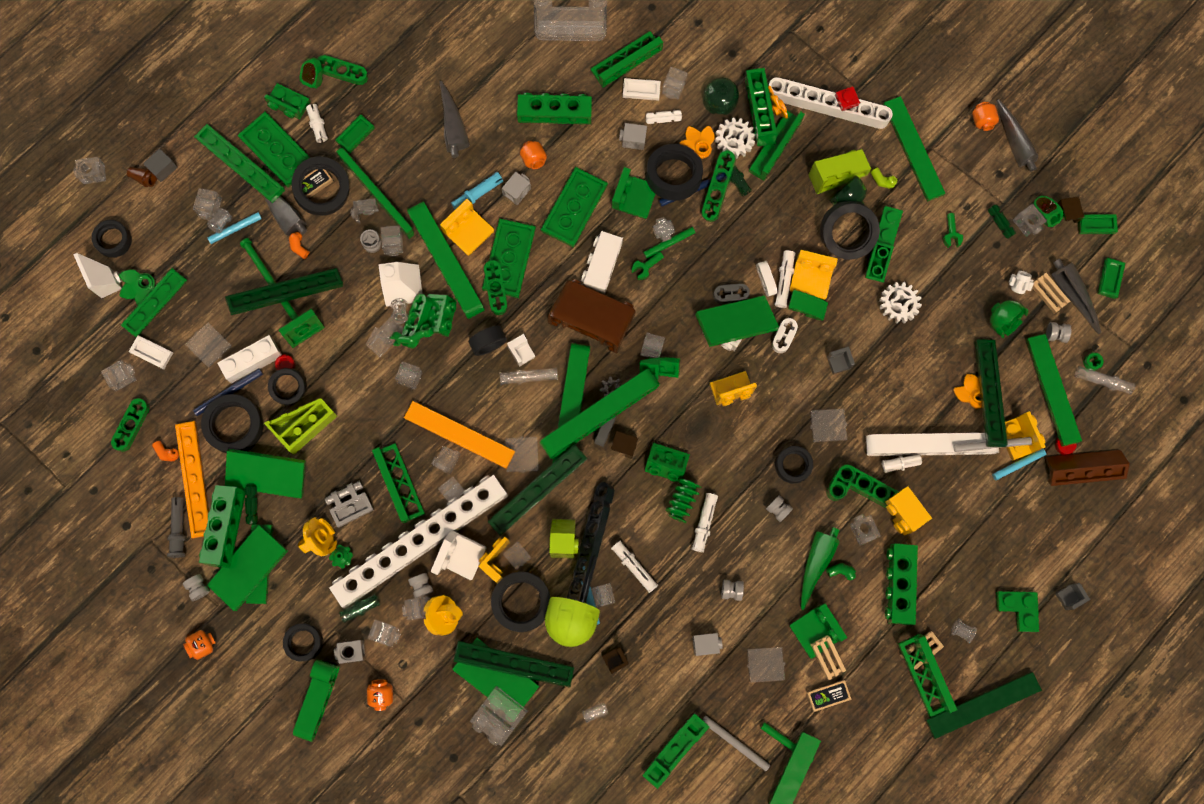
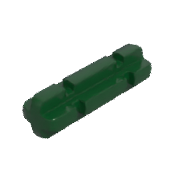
M995 204L988 209V212L991 216H994L993 219L1000 230L1004 231V236L1007 239L1011 238L1016 234V231L1013 227L1009 226L1011 225L1004 213L1000 212L999 206Z
M256 486L245 487V495H247V498H245L246 524L249 525L258 522L256 515Z

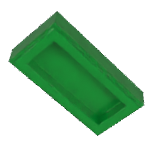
M360 114L335 141L350 154L375 127Z
M1117 214L1084 215V218L1078 222L1079 234L1118 233Z
M1110 258L1105 259L1097 294L1113 299L1118 298L1126 263Z

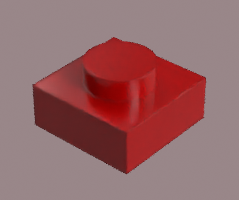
M853 86L838 91L835 94L841 111L859 106L860 104Z

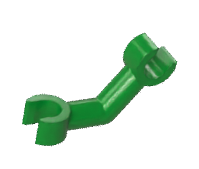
M428 323L420 327L418 332L411 336H402L398 332H393L390 339H395L394 346H400L401 343L413 344L423 337L432 336L434 332L432 327H429Z

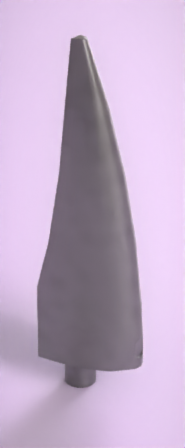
M440 81L444 107V139L447 152H451L452 158H456L459 156V150L466 149L470 145L459 111L443 82Z
M998 99L996 101L1012 153L1019 167L1027 165L1030 172L1037 169L1034 162L1037 161L1039 156L1019 122Z
M281 196L273 204L265 198L271 213L286 236L297 231L301 235L307 232L305 228L306 222L297 210Z
M1060 259L1056 260L1053 263L1058 271L1054 272L1052 276L1058 286L1078 308L1098 334L1102 333L1089 293L1073 262L1064 266Z

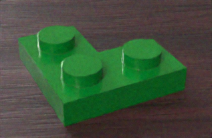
M996 592L997 612H1016L1017 632H1039L1038 592Z

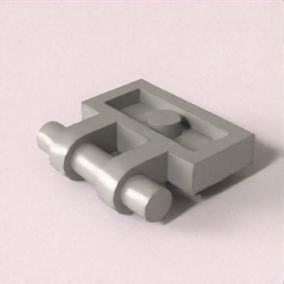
M360 481L354 484L350 483L346 488L338 492L334 491L330 496L324 498L327 505L335 502L336 507L329 510L338 528L374 511L365 492L360 495L357 494V490L363 488ZM350 494L352 499L342 503L341 498Z

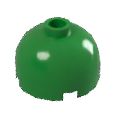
M1014 300L1004 301L1001 304L997 303L991 309L993 312L990 317L991 327L1002 338H1004V334L1009 336L1022 324L1021 318L1023 315L1027 317L1029 310Z

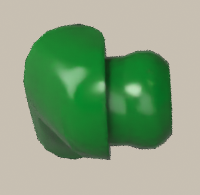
M839 563L826 569L829 577L842 574L847 580H854L856 578V570L844 563Z

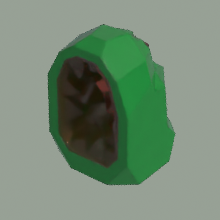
M314 57L308 58L302 64L299 77L303 85L310 88L321 86L323 69L319 59Z
M1039 196L1035 199L1034 210L1041 222L1047 227H1054L1061 222L1064 215L1062 208L1057 202L1047 196Z

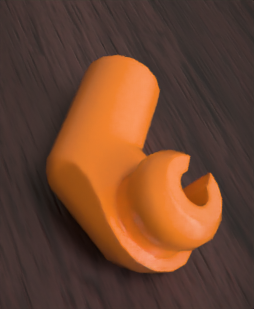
M294 232L289 236L290 248L294 253L306 259L310 252L301 246L302 235L299 232Z
M160 440L152 444L160 460L173 462L178 459L179 452L177 449H165Z

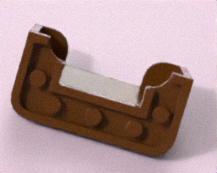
M572 279L571 281L567 280L548 314V324L557 327L561 323L563 328L568 327L599 341L601 345L605 343V345L609 346L608 350L617 354L636 311L633 309L634 306L625 301L623 303L583 286L576 279Z

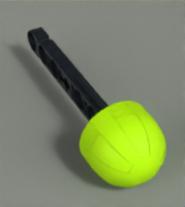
M601 482L596 487L593 497L594 502L590 508L567 598L551 597L546 611L545 626L548 634L555 642L566 647H575L588 641L595 632L600 610L586 604L615 491L614 487L606 482ZM607 488L606 494L602 496L604 489ZM602 506V511L598 514V509ZM597 524V530L593 533V528ZM588 562L587 568L583 570L584 564ZM580 581H583L582 587L578 589Z

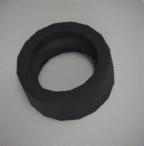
M105 220L94 228L91 240L93 246L102 255L109 258H117L129 250L132 237L129 230L120 222ZM111 229L119 230L122 233L120 244L112 249L104 248L101 243L103 235Z
M492 326L478 332L468 342L474 355L481 356L504 345L507 338L501 326Z
M284 368L277 370L268 380L269 395L279 404L289 405L296 403L302 399L306 392L305 378L295 369ZM291 375L298 381V391L293 397H282L277 392L276 382L281 376Z
M799 446L785 448L777 456L775 462L776 472L783 481L790 484L804 481L813 470L811 454L805 448ZM798 454L804 459L806 467L802 474L792 476L785 472L783 461L787 455Z
M306 623L290 627L283 638V649L286 655L298 662L310 661L316 658L323 646V637L320 631L315 626ZM299 631H308L314 637V647L307 654H298L292 648V638Z

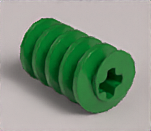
M679 479L678 483L681 486H676L675 488L678 493L672 494L675 500H670L669 505L671 507H666L665 510L669 517L686 523L687 521L683 516H690L686 509H693L689 503L696 502L692 496L699 495L700 493L695 489L701 487L689 480Z

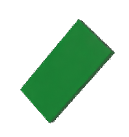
M266 112L262 113L237 135L287 188L292 185V177L296 168L303 161L310 158Z
M575 167L542 226L541 232L574 248L608 187V183Z
M499 219L489 261L495 260L501 266L506 296L519 298L536 226ZM490 266L491 268L488 271H491L492 279L496 278V268ZM484 279L483 291H487L486 279ZM493 283L490 289L493 292H499L501 285Z
M765 295L697 311L695 314L709 347L779 329V325Z
M228 449L226 454L225 486L237 487L245 490L247 486H256L257 492L302 499L306 461Z
M258 525L233 554L230 568H221L207 586L233 611H237L288 550L263 526Z
M478 638L472 643L490 648ZM457 663L452 669L514 719L539 688V685L528 678Z

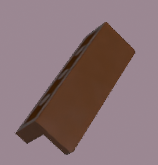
M1121 450L1046 457V463L1050 468L1048 482L1051 486L1127 479L1130 465Z

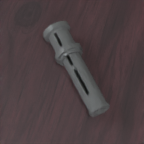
M175 497L171 498V534L167 537L169 541L167 557L169 558L185 557V553H183L184 541L186 540L183 534L184 498L177 497V499Z

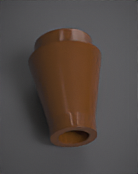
M131 166L127 170V176L144 187H152L157 181V178L149 169Z

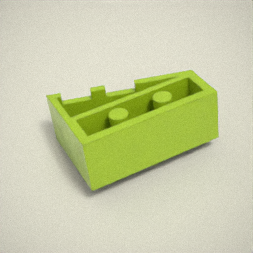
M862 149L852 150L846 154L815 161L808 176L816 193L820 194L867 176L871 167Z
M320 398L264 424L285 448L294 455L338 416Z
M552 519L550 532L551 558H574V554H578L579 539H575L576 520Z

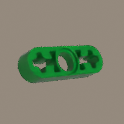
M326 55L317 58L321 64L327 62L329 65L322 68L324 75L356 85H363L368 80L367 71L362 66ZM344 66L347 68V71L344 74H339L337 69ZM361 72L363 77L360 76L359 79H357L356 75H359Z
M490 260L484 265L490 308L494 314L502 315L508 308L502 270L499 262ZM490 266L496 268V278L492 279L491 271H488L491 268ZM493 283L501 285L499 292L491 291L490 287ZM495 297H499L500 303L504 304L500 310L494 307L497 304Z
M419 294L415 297L402 336H411L418 332L422 325L426 324L432 307V299L424 294ZM419 317L418 323L414 325L415 319ZM419 340L414 342L413 344H401L410 349H413L418 345Z
M137 398L131 401L111 439V445L114 449L120 452L130 449L150 410L149 404L143 399ZM137 405H139V406L141 405V406L144 407V408H143V410L141 411V410H137L135 407H136ZM131 414L138 416L139 419L131 416ZM129 420L135 421V427L132 430L126 429V423ZM122 431L130 434V436L122 434ZM118 440H123L125 442V445L123 446L117 443Z

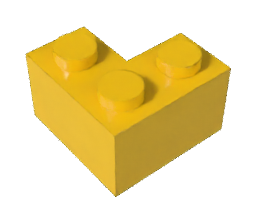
M908 486L885 501L888 512L892 516H896L893 519L894 527L900 534H910L932 519Z

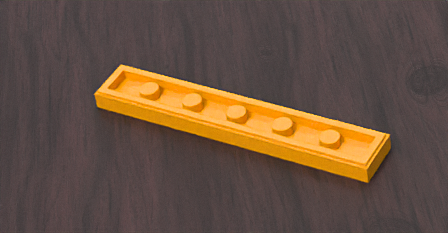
M412 401L404 416V419L505 469L508 468L515 454L514 450Z
M195 421L175 424L191 538L195 539L204 537L208 522L209 506L197 424Z

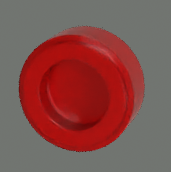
M281 355L275 361V368L277 370L284 368L295 369V361L289 355Z
M1059 438L1055 443L1056 450L1062 455L1073 453L1077 444L1062 447Z

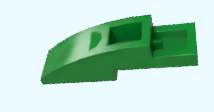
M884 206L879 222V238L870 252L865 278L884 283L903 213L902 210Z

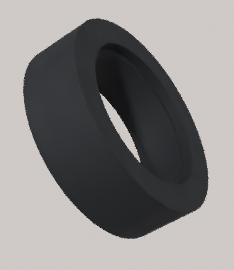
M680 144L664 145L656 149L648 160L647 183L650 189L661 198L672 201L689 198L700 187L703 164L699 155L687 146ZM667 160H680L690 167L692 177L684 184L671 185L660 179L657 174L658 166Z
M312 157L303 161L294 171L292 191L296 202L306 212L319 216L330 215L342 208L347 201L349 179L344 168L335 160L327 157ZM324 169L333 173L340 185L337 196L327 203H315L309 200L302 191L303 179L309 172Z
M843 201L832 206L825 213L820 226V235L824 245L835 256L847 260L858 259L868 254L876 245L880 234V226L876 215L866 205L857 201ZM846 213H858L865 218L867 223V233L864 239L853 247L839 246L835 243L832 235V229L836 220Z
M228 394L216 398L207 406L202 415L201 429L204 438L211 446L224 453H227L228 449L250 450L256 445L263 433L264 422L260 410L254 403L240 395ZM229 407L244 408L248 412L251 421L248 433L236 442L222 441L215 431L217 416Z
M515 572L502 578L495 586L491 597V607L495 618L502 626L515 632H528L536 629L545 621L551 597L547 586L539 577L528 572ZM528 583L539 592L541 598L540 609L528 621L517 622L511 620L503 611L502 597L505 591L513 584Z

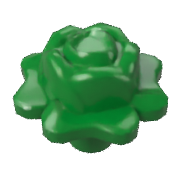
M338 545L329 559L333 561V566H339L343 569L345 565L349 566L351 564L353 553L350 552L349 547Z

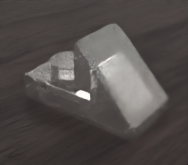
M390 317L379 329L377 327L374 328L365 345L380 358L395 342V339H390L393 332H398L402 335L404 327Z

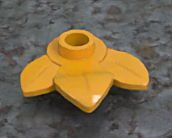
M768 86L770 98L773 102V113L776 116L779 115L787 119L788 114L785 104L781 99L778 100V96L774 95L771 86Z
M689 126L686 130V140L681 141L679 144L691 148L700 158H707L712 151L711 144L715 139L714 132L710 126L705 127L702 132ZM704 148L705 152H700L699 149Z
M967 374L964 379V386L955 387L953 389L954 394L961 402L970 403L973 408L980 409L982 408V402L975 398H981L979 378L973 374Z

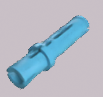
M496 172L470 191L466 190L464 195L452 201L451 205L456 210L466 199L474 204L475 200L500 183H503L502 177Z

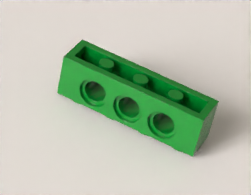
M765 68L746 70L745 84L757 147L776 144L777 131Z
M531 93L518 94V123L591 124L592 96L579 94L578 96H570L568 94L551 95L548 93L533 95ZM539 105L541 108L535 110L532 107ZM558 106L559 109L552 110L551 107ZM575 106L578 109L570 110L569 107Z
M215 485V490L212 494V504L208 513L207 527L204 532V541L199 553V563L213 567L230 568L245 499L244 490L237 487Z
M892 544L887 549L889 568L886 570V579H889V587L886 588L885 592L886 599H888V607L885 608V619H888V624L916 625L918 545ZM899 559L905 562L904 570L898 568L897 562ZM898 579L903 580L905 583L903 590L897 587ZM898 599L903 600V609H899L896 606Z

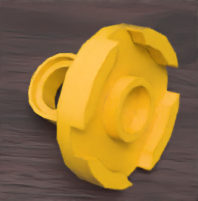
M314 517L304 524V538L301 539L297 546L303 553L312 551L316 555L326 556L336 549L337 540L334 541L332 536L335 532L326 520L322 518L318 520Z
M444 595L432 597L428 600L423 611H426L424 624L433 635L443 636L452 633L463 616V612L456 606L455 602L450 597Z

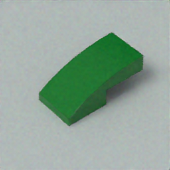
M793 290L788 309L823 321L828 302L807 293Z
M664 357L641 360L640 373L649 369L657 380L659 376L679 378L680 358Z

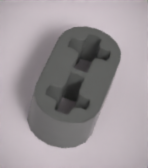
M745 284L721 285L715 289L713 297L719 304L735 303L747 300L750 290ZM739 289H742V292H745L743 297H740L739 294L733 293H737ZM720 291H723L724 294L730 293V295H725L724 299H721V296L717 294Z
M617 416L601 426L594 444L604 447Z

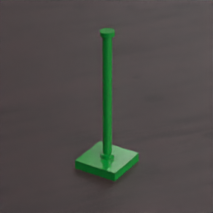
M249 238L242 240L240 246L243 249L245 248L268 285L275 284L276 281L252 247L251 240ZM289 301L281 303L292 321L280 328L279 332L292 348L325 328L312 309L298 316Z

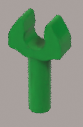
M955 213L947 214L949 233L943 237V243L949 248L951 246V238L956 240V247L958 248L963 242V235L956 232Z
M658 252L645 263L636 261L631 272L633 273L637 269L643 270V273L638 276L637 280L648 278L649 268L663 259V254Z

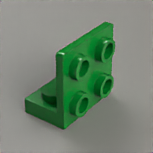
M624 167L612 200V208L647 219L656 194L650 189L647 181L631 176V169Z
M826 604L819 605L789 625L811 659L816 655L810 644L828 635L833 644L848 638ZM824 642L826 648L828 649L829 647L827 645V642ZM820 645L817 646L818 649H819V651H820V653H822L823 650H822L821 646H820Z

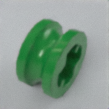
M1098 353L1087 355L1083 361L1085 368L1089 371L1101 368L1104 363L1103 357ZM1093 358H1094V361L1097 362V364L1094 365V366H1093V363L1090 362V360L1093 359Z

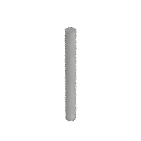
M1031 437L1007 439L1008 445L1006 447L1031 445L1032 439ZM986 441L954 444L953 448L954 452L1002 447H986Z
M704 716L702 720L710 726L709 728L764 771L768 770L770 767L769 763L709 717Z

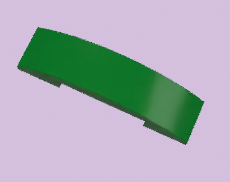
M694 713L666 744L642 776L658 789L710 726Z

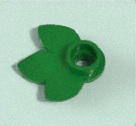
M126 270L119 274L120 279L126 283L122 287L119 296L125 299L135 298L137 305L155 287V279L148 273L140 274L136 270ZM144 279L149 281L148 286L143 285Z

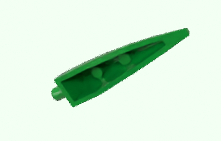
M832 527L830 535L817 531L813 539L803 579L802 610L805 609L818 580L837 550L840 542L837 539L840 530Z

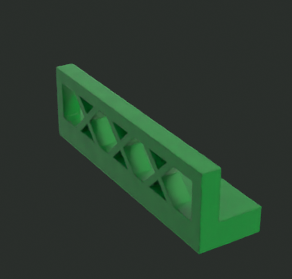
M649 31L591 68V72L602 88L662 51L663 41L660 36L655 38L652 32ZM650 38L651 42L642 47L643 42ZM631 49L637 50L631 55L627 56L628 51H630ZM615 59H622L620 62L612 66L613 61ZM601 68L607 69L601 74H598L597 72Z
M787 111L788 118H782L776 127V144L763 147L749 169L751 174L765 181L802 123L805 116L803 112L800 111L798 116H795Z
M396 443L383 449L379 447L373 449V455L401 522L406 523L425 515ZM394 449L396 454L394 462L386 461L383 453ZM395 467L403 471L401 480H397L392 476ZM402 484L408 486L411 490L408 498L401 496L399 493ZM409 502L417 504L419 512L409 516L406 510Z
M917 634L898 643L929 717L932 718L944 711L949 713L956 711V705L926 637ZM914 642L916 651L914 656H911L907 653L905 646ZM917 660L923 662L924 669L922 675L915 672L914 666ZM924 679H928L932 683L930 693L922 688ZM932 697L939 699L941 707L932 711L930 703Z

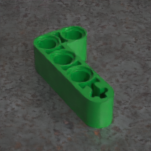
M844 465L835 472L826 494L830 500L838 501L845 497L848 490L851 489L886 508L887 504L885 501L899 491L851 465ZM842 470L849 472V479L842 477ZM860 479L866 482V489L859 486L858 482ZM833 487H838L841 490L840 496L833 494ZM876 489H881L884 492L883 498H879L876 495Z
M323 660L315 661L310 673L312 680L295 724L293 736L313 742L337 679L340 666Z

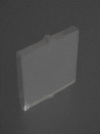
M209 323L198 332L196 331L195 335L185 344L208 367L218 358H222V355L232 346Z
M844 409L810 411L812 422L810 428L813 433V442L847 440L846 426L848 423L845 421Z
M520 436L519 438L505 439L506 447L515 451L507 472L524 473L525 471H539L537 437L523 438V436Z
M782 647L747 649V668H749L750 683L785 680L784 665L786 663L783 662Z

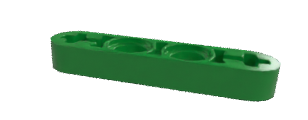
M723 151L718 157L702 208V216L708 222L716 221L720 215L736 164L735 155L731 151ZM728 155L732 160L731 162L728 161L726 168L729 169V171L724 169L725 162L723 160V158H727ZM719 173L727 175V179L724 182L717 181ZM720 191V199L713 200L711 198L712 192ZM711 202L713 204H719L718 207L715 205L713 207L715 215H711V217L708 218V214L706 213V211H710L712 205L708 203Z

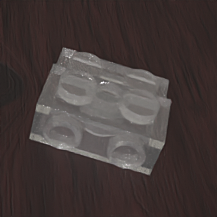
M496 686L470 722L473 724L472 728L478 733L483 731L489 736L488 740L490 743L502 746L528 710Z

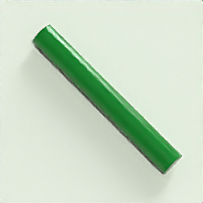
M690 227L644 251L643 254L647 259L696 232L693 227Z
M766 722L762 724L760 729L793 752L796 745L794 742Z

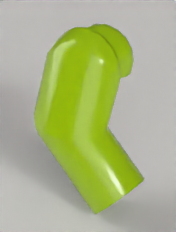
M875 168L870 172L880 187L891 189L897 184L895 176L884 177L879 168Z

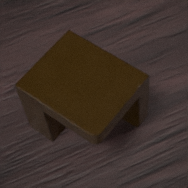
M1079 196L1061 199L1058 202L1063 210L1065 221L1073 220L1074 223H1078L1084 218Z
M616 431L611 450L625 454V457L632 459L638 438Z
M620 647L602 656L611 674L629 665Z

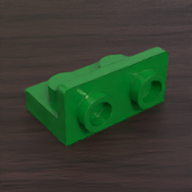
M278 83L275 85L270 96L267 94L264 96L269 108L275 111L280 110L291 119L295 117L300 120L306 107L311 102L309 98Z
M428 294V297L432 299V307L426 323H428L429 327H432L434 333L449 337L457 302L447 295Z
M653 443L645 472L678 482L679 479H683L690 454Z

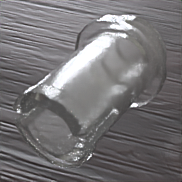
M598 702V705L582 711L586 723L602 716L605 718V715L609 714L604 702Z

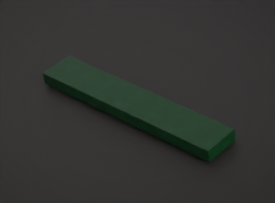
M334 268L225 296V301L232 316L343 287V282L338 269Z
M977 339L975 341L986 447H1006L1008 442L996 340Z
M574 444L487 522L501 536L588 458Z
M462 641L457 643L453 662L568 688L571 687L574 667Z
M1030 672L957 705V710L952 713L944 711L925 721L933 739H936L1042 691L1034 673Z

